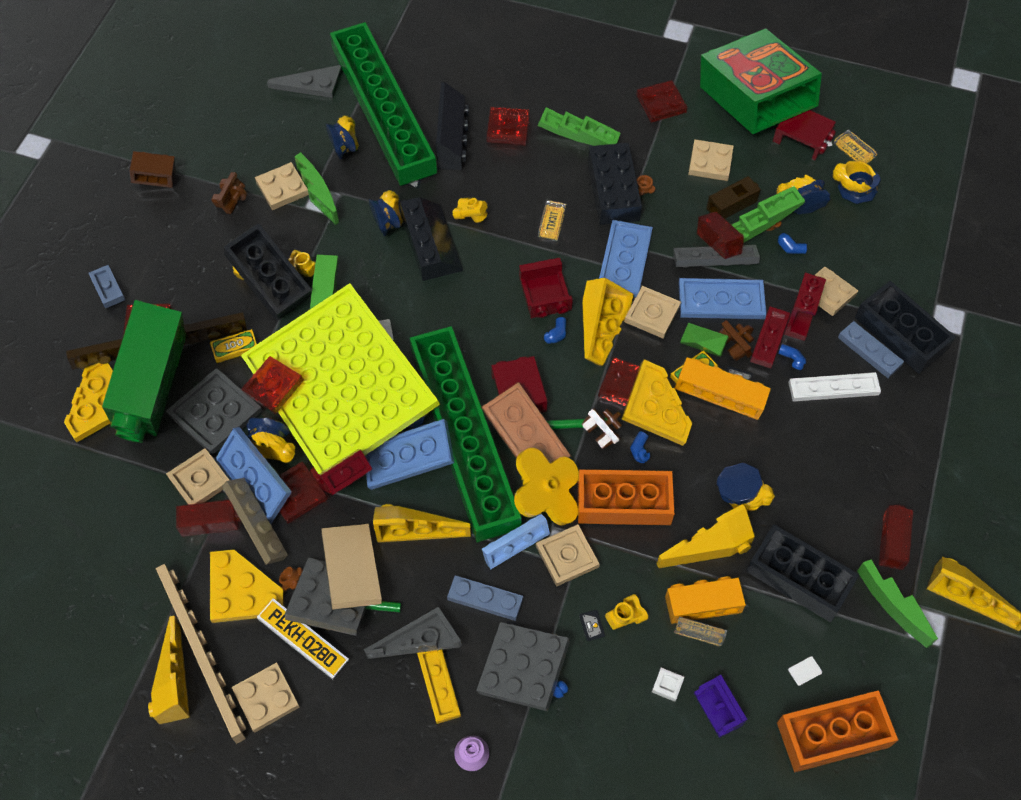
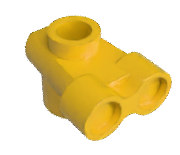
M460 198L458 200V207L453 210V217L455 219L471 217L474 222H481L487 217V203L485 201H478L476 198Z
M293 250L288 259L289 262L304 277H312L316 262L311 260L308 253Z
M632 594L624 598L623 602L618 603L613 610L606 613L605 618L611 628L615 630L634 622L640 624L648 619V614L641 607L638 597Z

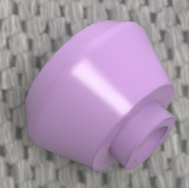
M466 736L455 747V760L464 770H479L488 761V745L478 736Z

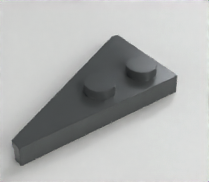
M337 65L268 79V88L333 98L342 73V67Z
M437 607L365 648L364 652L368 659L459 648L462 646V643L440 608Z

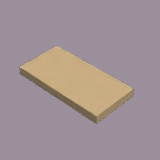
M369 524L322 528L332 610L381 604L382 598Z

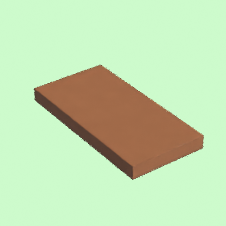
M519 382L482 406L483 412L516 459L520 452L528 448L540 450L549 463L560 457L569 458L571 456Z

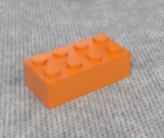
M579 470L578 524H672L674 517L672 471Z
M879 690L782 715L777 722L794 773L890 748L898 741Z

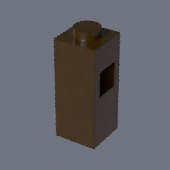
M747 176L710 195L706 209L717 222H720L755 204L758 201L761 189L756 182H753Z

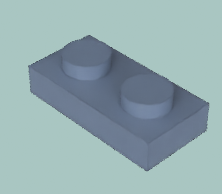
M109 265L89 272V276L105 309L125 300Z

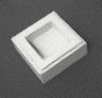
M661 668L652 693L675 702L684 677Z

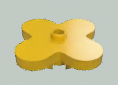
M528 448L520 452L516 459V467L522 476L523 486L516 491L514 496L517 510L525 517H534L542 512H546L550 519L558 525H566L573 522L578 515V506L569 489L577 483L579 474L574 461L568 457H560L549 463L544 454L536 448Z

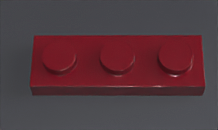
M769 307L750 362L771 369L790 315L789 312Z

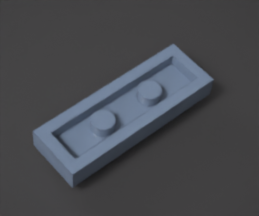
M854 321L838 336L842 342L887 378L893 375L904 363L901 358Z
M455 575L447 600L516 621L523 596Z

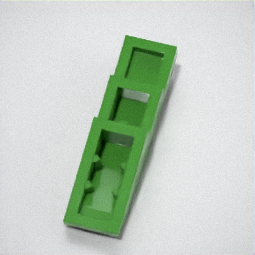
M547 107L537 125L560 136L593 146L617 144L621 134L588 116H585L584 120L568 112H565L563 116Z
M300 152L295 156L297 170L301 172L302 180L307 187L310 202L335 225L338 224L337 210L327 185L315 167Z
M795 186L759 202L758 208L739 216L738 222L721 229V235L729 246L740 245L787 217L803 205L805 200Z
M317 255L310 309L336 292L338 256Z
M872 559L863 562L857 572L872 595L907 633L926 648L930 647L938 637L914 596L911 595L904 598L892 577L883 580Z

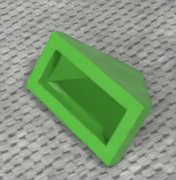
M688 323L680 343L721 357L729 337Z

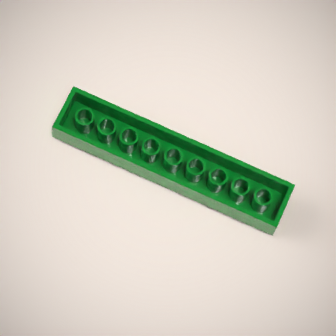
M366 22L331 32L330 37L335 56L399 185L401 186L437 174L436 157Z
M452 326L410 337L411 352L419 375L440 403L439 406L432 410L435 422L445 419L448 424L455 462L450 464L476 542L506 534L520 527V513L515 506L514 496Z

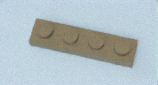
M245 478L226 481L222 487L265 564L284 560L288 554Z

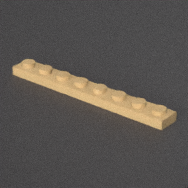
M163 564L156 568L228 731L237 744L246 739L243 734L246 726L241 716L236 717L233 712L236 704L231 694L226 695L223 690L226 682L221 672L216 674L213 668L217 664L212 652H206L203 646L207 644L203 632L201 630L197 632L194 626L198 621L192 609L188 611L185 606L189 601L183 589L179 591L176 586L179 583V579L174 569L169 571L166 565Z

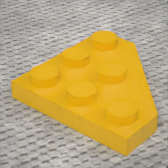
M643 360L622 420L683 446L687 441L692 422L689 416L685 415L681 407L682 402L675 388L671 387L667 379L668 374L665 368Z
M97 363L84 368L80 387L76 389L71 402L72 408L64 420V424L76 443L111 423L102 408L113 372L108 363Z
M237 551L210 552V620L212 623L257 618L273 598L285 607L283 589Z

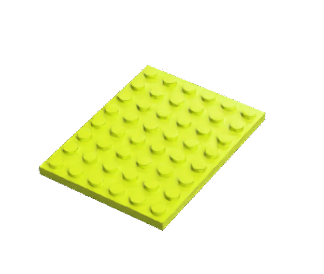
M350 283L241 355L318 474L357 449H361L364 456L440 405L437 398Z

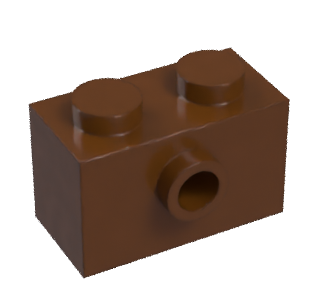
M133 151L130 166L131 183L172 188L175 173V156Z

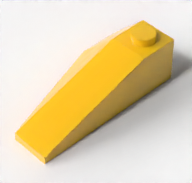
M607 278L587 281L583 296L585 359L599 366H603L613 347L612 341L615 335L620 333V325L631 308L633 293Z
M391 504L375 507L373 525L377 542L471 537L470 523Z
M742 504L716 519L718 522L707 530L703 527L698 530V533L691 538L690 542L683 540L659 555L657 561L658 568L728 557L738 552L739 554L747 552L752 547L751 544L755 536L745 506Z
M942 557L934 567L927 590L1017 631L1021 630V612L956 560Z
M175 616L169 617L152 687V702L148 703L150 717H153L159 724L190 718L181 627Z

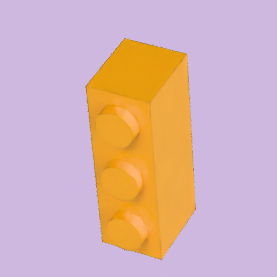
M729 576L721 577L713 582L700 580L693 585L687 586L675 584L667 589L665 595L671 624L678 623L679 618L693 621L742 613L746 605L739 578L731 579Z

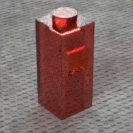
M712 212L698 217L697 235L722 258L727 259L742 254L744 236L717 212Z
M230 500L176 506V528L182 537L238 530V521H241Z
M890 505L883 514L879 557L880 566L903 570L909 563L913 510L906 509L901 505Z

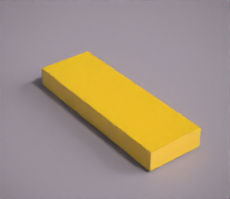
M435 650L417 653L436 723L439 724L461 717L443 651Z

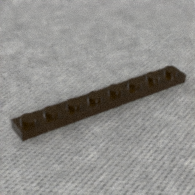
M243 312L184 325L186 331L184 345L196 344L200 341L214 340L222 336L235 335L247 331ZM123 339L66 351L72 370L84 369L97 363L106 364L116 360Z

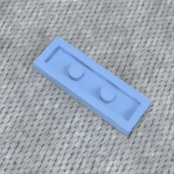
M540 514L482 548L488 567L490 569L496 567L548 536L550 532L546 518Z

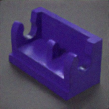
M722 675L702 684L694 692L695 697L719 738L742 727L747 721L746 716Z

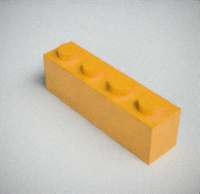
M688 357L684 362L675 386L676 390L756 420L759 419L764 410L771 389L762 383L752 382L740 375L728 373L719 367H712L698 359Z

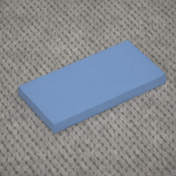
M612 220L599 279L607 278L633 293V297H637L640 291L653 227Z
M679 278L680 318H766L763 280Z
M442 419L397 434L365 455L372 467V470L366 473L367 485L372 490L455 463L447 421Z
M240 427L233 428L215 461L229 480L245 478L268 521L272 524L292 491Z

